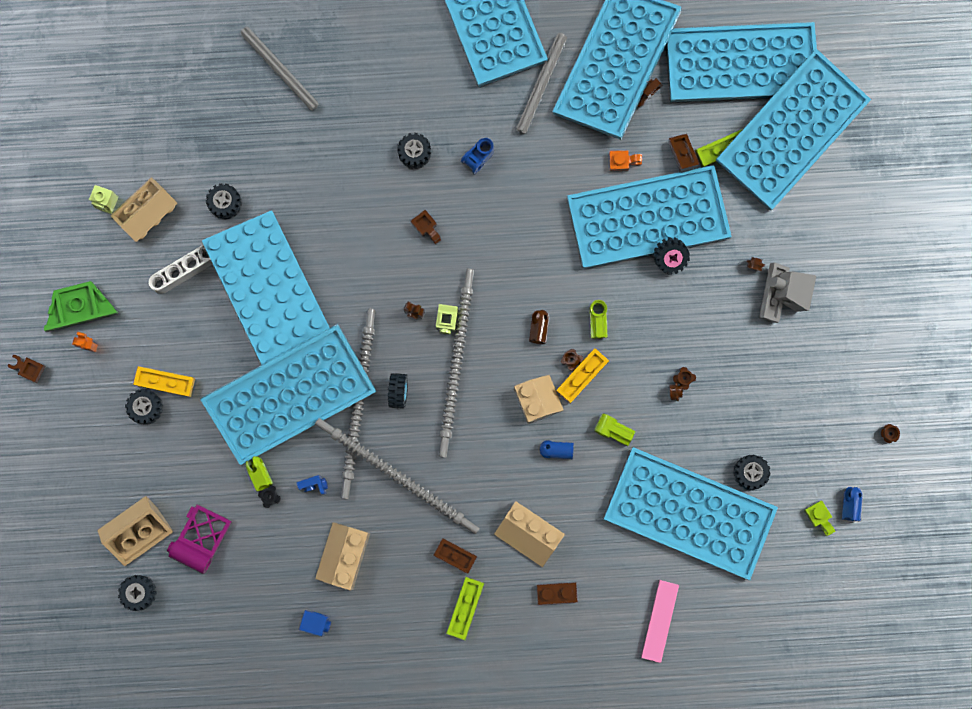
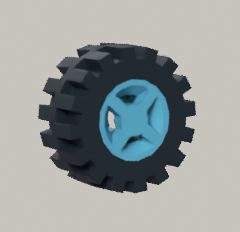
M391 373L388 386L389 408H405L408 392L407 374Z

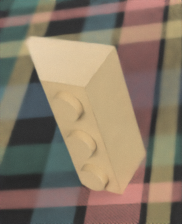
M151 177L110 216L137 242L143 239L152 227L157 226L166 214L172 212L178 203Z
M147 496L97 530L101 543L124 566L173 533V530L159 509Z
M517 501L494 533L495 536L541 567L545 565L565 535Z
M333 522L315 579L344 589L353 590L370 533Z

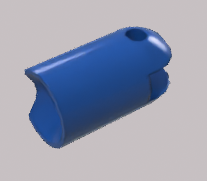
M546 440L540 445V454L545 458L573 460L574 443Z
M848 487L844 491L842 520L861 521L863 493L860 488Z

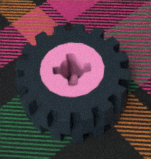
M668 237L667 241L663 239L662 243L659 242L657 244L658 248L655 247L653 257L660 270L664 273L668 272V274H672V272L677 274L678 270L683 271V267H687V261H690V253L681 240L675 237L674 239Z

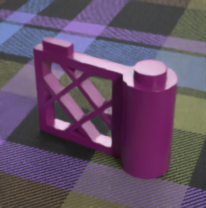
M196 505L195 508H190L186 516L189 520L178 540L170 543L167 552L169 553V558L205 574L232 521ZM199 510L206 513L208 521L197 524L195 517ZM220 520L226 523L222 531L214 533L213 522ZM209 524L212 534L201 537L198 527ZM196 528L198 539L190 541L184 538L189 530ZM213 537L215 544L210 551L204 548L202 540Z

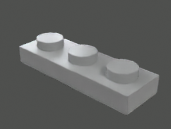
M775 262L770 263L759 318L779 323L783 303L775 299L776 288L770 286V281L774 276L779 277L780 273L789 272V267Z

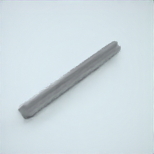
M249 27L242 29L240 33L306 106L312 111L315 110L319 104Z
M563 33L557 34L547 56L548 61L544 63L516 130L521 134H526L566 43L567 36Z

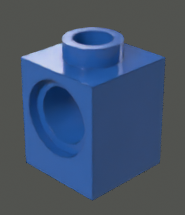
M305 610L299 630L324 636L330 630V616Z

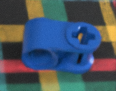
M481 138L460 160L462 164L465 163L472 169L473 174L478 173L493 156L494 145L492 140ZM488 145L491 148L489 151L483 152L481 147Z

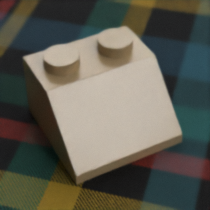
M550 375L531 379L514 386V391L527 424L564 411Z

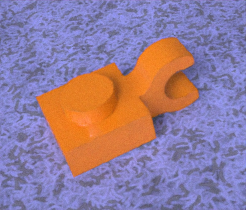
M629 150L610 151V171H629V165H642V154L629 156Z
M77 332L78 338L74 337L72 345L96 352L98 345L92 342L93 339L87 337L85 333Z

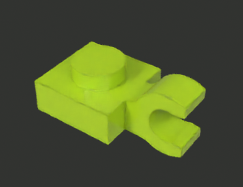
M822 500L804 510L814 527L820 525L826 536L836 532L828 519L832 518V515Z

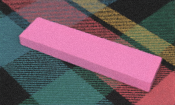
M659 580L641 658L661 663L679 585Z

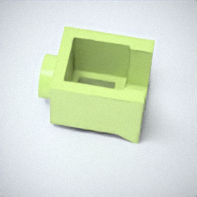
M95 185L89 200L94 208L112 214L118 196L111 190Z
M439 304L436 330H439V333L451 334V332H455L458 316L457 306ZM442 314L452 315L451 324L441 323Z

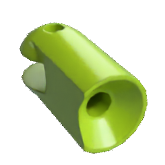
M253 456V462L251 460L246 461L245 466L256 492H259L273 485V482L263 460L258 456Z

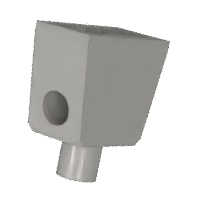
M790 271L780 273L779 277H772L770 286L776 288L775 299L796 312L809 311L816 275Z

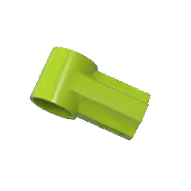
M595 300L589 307L591 339L608 338L607 305L602 300ZM600 305L603 308V313L596 314L593 311V306Z
M602 413L594 429V432L599 435L612 438L626 446H629L636 432Z

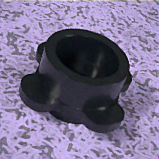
M270 485L268 489L260 490L258 493V497L261 498L265 508H269L272 504L279 503L281 497L276 493V487Z

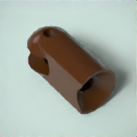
M537 310L532 314L529 342L546 344L549 326V314L547 311Z

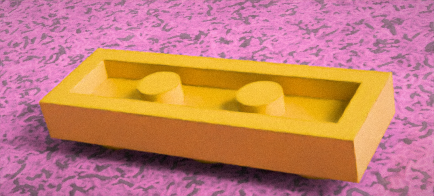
M594 348L556 391L571 404L609 360Z
M138 366L133 385L191 397L195 378Z

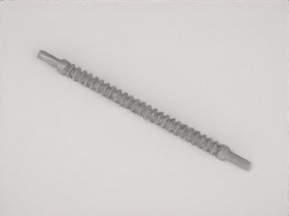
M466 269L465 283L461 289L463 296L460 297L462 302L459 303L461 305L459 307L460 312L458 313L460 317L457 318L459 323L456 324L458 328L455 329L457 331V334H455L457 338L454 339L456 342L453 345L455 350H452L454 355L451 356L453 358L451 361L453 365L450 366L452 371L449 372L451 374L448 377L450 382L447 383L449 385L447 387L449 392L446 393L448 398H445L447 403L444 404L446 409L443 410L445 412L443 414L445 419L442 420L444 425L441 426L443 430L440 431V437L442 438L439 457L444 458L447 457L449 439L452 438L450 430L453 429L451 424L454 423L452 421V418H454L453 413H455L453 408L456 407L454 402H457L455 397L458 396L456 394V391H458L457 386H459L457 381L460 380L458 375H461L459 370L462 369L460 367L462 364L461 359H463L461 354L464 353L462 351L465 348L463 343L466 342L464 340L466 338L464 333L467 332L465 327H468L466 322L469 321L467 319L469 316L468 311H470L468 306H471L469 301L472 300L470 296L473 295V289L471 288L473 269Z
M370 308L367 313L366 327L363 328L364 336L362 339L364 341L361 342L363 347L360 348L362 352L360 353L361 358H359L366 373L369 372L367 370V367H370L368 365V362H370L369 357L371 356L369 352L372 351L370 346L373 345L371 341L374 340L372 336L375 333L373 325L376 310ZM362 400L354 403L352 407L354 411L351 412L353 417L350 418L352 423H349L351 428H349L350 434L348 436L351 437L352 441L355 439V443H359L357 438L360 437L358 435V432H360L358 428L361 426L359 422L362 421L360 416L363 415L361 413V410H363L362 405H364ZM352 449L345 451L347 453V456H345L347 460L344 461L346 464L343 467L345 472H342L343 486L341 498L349 499L351 480L354 479L352 471L355 470L353 465L356 464L354 459H356L355 454L357 453H352Z
M320 418L316 421L315 425L329 433L333 440H339L338 443L342 442L344 447L348 446V450L352 449V453L356 452L357 456L361 455V459L365 458L366 462H371V466L374 464L376 469L380 468V472H385L384 475L389 474V478L393 477L394 481H398V484H403V488L406 486L408 491L412 490V494L416 493L417 497L421 496V500L425 499L426 503L429 502L431 507L435 506V510L439 509L440 513L444 512V516L448 515L449 519L452 518L454 523L457 525L461 524L474 534L478 532L480 528L464 518V514L461 512L457 513L456 509L452 510V506L448 507L447 503H442V499L438 500V496L434 497L433 493H428L429 490L425 491L424 487L420 488V484L416 485L414 480L410 481V477H405L406 474L401 475V471L397 472V468L393 469L392 465L388 466V462L384 463L382 458L378 459V455L374 456L373 452L369 453V449L365 450L364 446H360V443H355V439L352 441L350 436L346 437V433L342 434V430L333 428Z

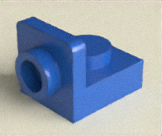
M321 475L296 482L298 489L304 490V492L315 490V486L318 485L321 495L327 494V481Z

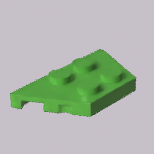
M92 281L53 291L52 304L49 306V317L47 324L44 325V331L50 332L117 315L118 311Z

